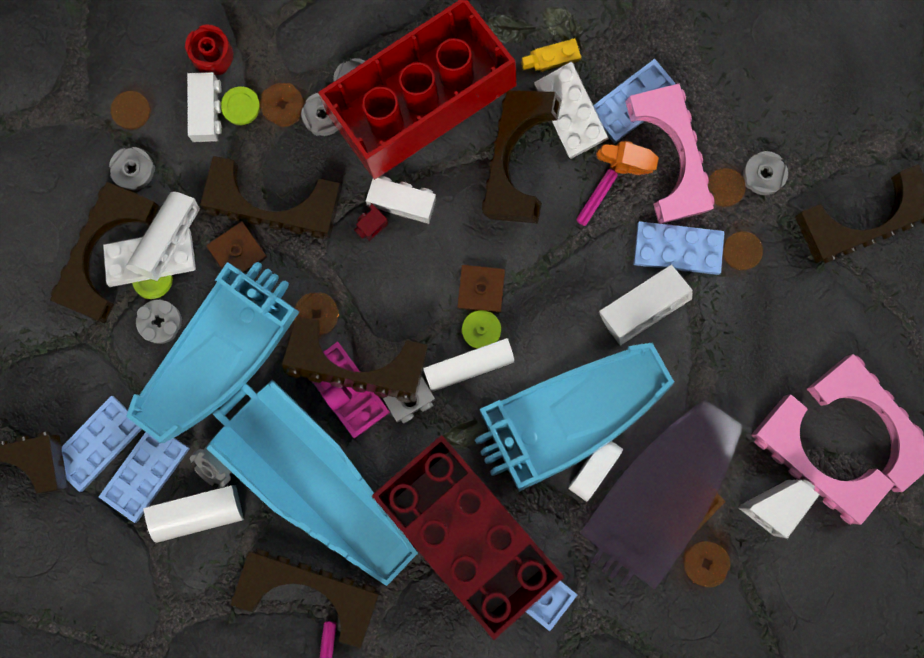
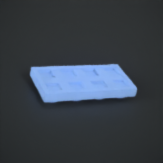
M655 59L593 105L608 137L614 144L644 122L630 121L625 103L629 96L675 85V82Z
M639 221L637 223L633 265L664 269L672 265L676 270L719 275L722 266L724 231Z
M110 396L62 446L66 479L79 492H83L142 430L126 417L128 409L114 396Z
M145 432L99 495V498L132 522L137 523L144 513L143 508L149 507L190 448L175 437L165 443H160Z

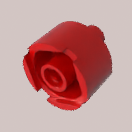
M213 25L199 26V29L191 31L186 38L185 49L187 55L198 71L201 73L213 72L214 75H222L227 71L233 60V49L228 38L220 28Z

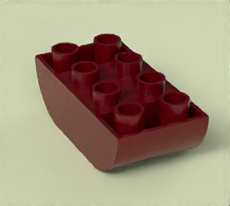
M442 435L372 495L379 506L493 640L564 578L560 571Z

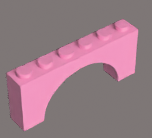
M680 84L631 95L625 101L631 122L646 121L657 125L670 136L679 154L680 172L676 186L666 198L653 204L659 224L714 209V197L712 193H709L707 186L709 183L708 175L703 171V157L697 149V135L694 130L692 131L690 124L692 120L691 113L686 109V95L684 90L681 89Z
M854 354L845 356L809 386L807 390L821 406L828 405L839 398H850L868 405L881 417L888 429L891 440L890 458L882 473L894 483V486L891 488L893 492H903L924 474V433L920 427L909 420L908 413L903 408L897 406L893 401V395L880 386L879 379L873 373H869L860 357Z
M791 394L784 396L751 434L756 439L754 442L763 450H769L772 453L771 457L781 465L784 463L789 468L788 472L798 480L800 478L802 480L805 479L815 486L814 490L824 498L823 503L833 510H838L841 513L840 517L850 525L852 523L861 525L894 486V483L878 469H868L862 476L849 481L836 480L820 472L807 458L800 440L801 421L808 409Z

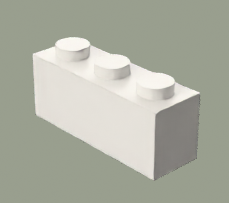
M213 72L187 73L188 136L192 142L218 141V134L222 132L221 122L218 121V113H221V102L218 100V93H221V82L217 80Z
M380 176L375 180L372 179L366 198L368 207L373 204L378 210L429 224L436 202V194H433L432 190L427 188L415 189L406 182L394 183L391 182L390 178Z

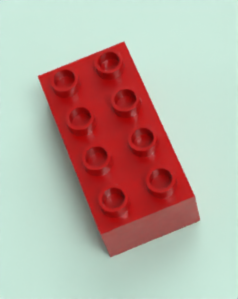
M458 0L319 91L318 94L327 115L375 180L517 86L516 61L468 0Z

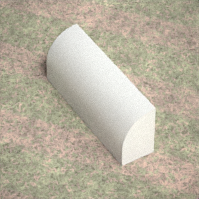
M170 192L126 264V268L158 281L200 210L196 200L182 193Z
M670 265L599 312L607 329L621 346L692 300L693 290L676 269Z
M507 338L423 368L430 390L434 392L514 363V357Z
M236 485L143 508L148 531L156 543L244 520Z

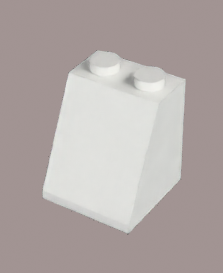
M798 479L786 480L741 504L739 509L773 536L788 538L820 494L814 490L815 486L805 479L803 481Z

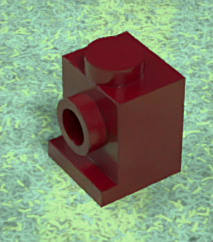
M373 204L369 206V213L365 212L358 218L357 227L354 229L360 238L366 237L369 241L388 225L385 216Z

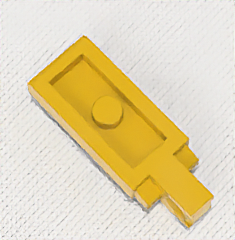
M574 38L535 49L530 52L529 56L522 58L521 64L523 70L535 67V71L540 70L542 72L570 62H578L581 60V55Z

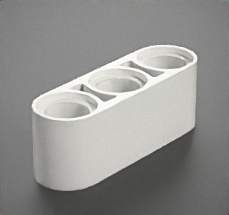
M611 441L590 455L568 489L587 502L622 453L623 448Z

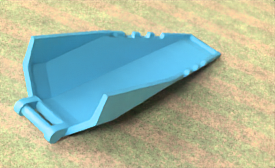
M271 380L257 393L246 383L220 409L212 412L224 427L209 442L207 449L274 512L295 526L300 527L310 536L318 539L327 545L328 548L336 551L386 586L418 554L407 537L372 497L374 492L340 446L274 380ZM247 394L251 399L229 420L225 415Z

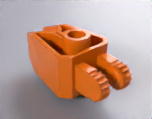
M621 141L616 146L605 144L596 153L599 160L611 163L610 168L621 174L643 175L653 173V170L657 169L659 158L650 149L634 145L629 141Z

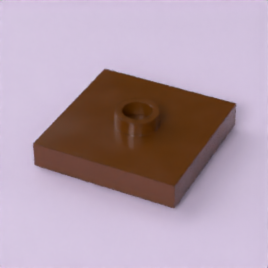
M240 222L206 245L222 269L228 262L245 273L252 268L255 262L260 263L267 258L243 222Z
M462 265L457 308L501 313L505 269Z

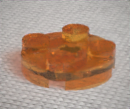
M278 83L262 92L261 110L269 122L280 127L290 126L297 122L301 115L302 107H304V101L301 93L294 85ZM283 100L284 102H288V104L285 105V109L277 107L279 101Z
M325 293L306 294L300 298L295 306V309L300 311L297 316L309 319L313 317L312 310H322V317L314 319L319 321V337L332 331L338 322L339 311L337 305Z
M700 541L693 544L685 552L684 569L689 579L695 584L704 587H715L726 579L728 570H730V559L725 549L708 541ZM704 558L712 560L709 570L701 566Z

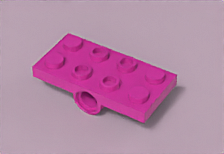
M336 342L324 351L329 360L339 367L360 372L339 342ZM313 382L354 439L390 413L381 399L373 392L366 391L361 393L346 386L338 388L328 382Z

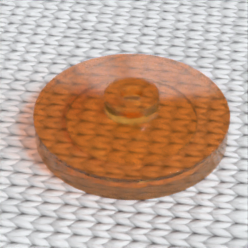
M123 92L112 102V118L124 129H138L150 117V104L138 92Z
M722 168L712 173L708 178L709 183L707 186L709 193H712L716 205L722 207L733 206L744 196L745 182L737 171Z
M741 231L732 234L725 241L723 255L726 262L732 268L749 270L760 262L763 256V247L760 240L754 234Z

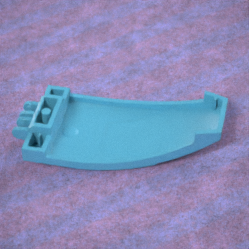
M255 262L247 274L232 264L226 263L215 279L217 283L140 395H133L126 417L158 442L165 443L185 432L236 394L267 360L300 311L281 299L289 286L287 281H282L274 293L271 291L276 285L279 276L272 274L271 270L265 269L258 280L255 281L262 268L261 263Z
M653 343L629 346L628 350L570 370L502 401L498 400L481 408L480 413L489 432L477 437L475 442L476 444H481L493 438L495 443L483 448L481 454L485 456L499 450L486 457L484 461L486 464L502 458L504 464L493 468L490 471L491 475L494 476L508 470L518 491H521L575 465L610 443L643 416L669 390L674 381Z

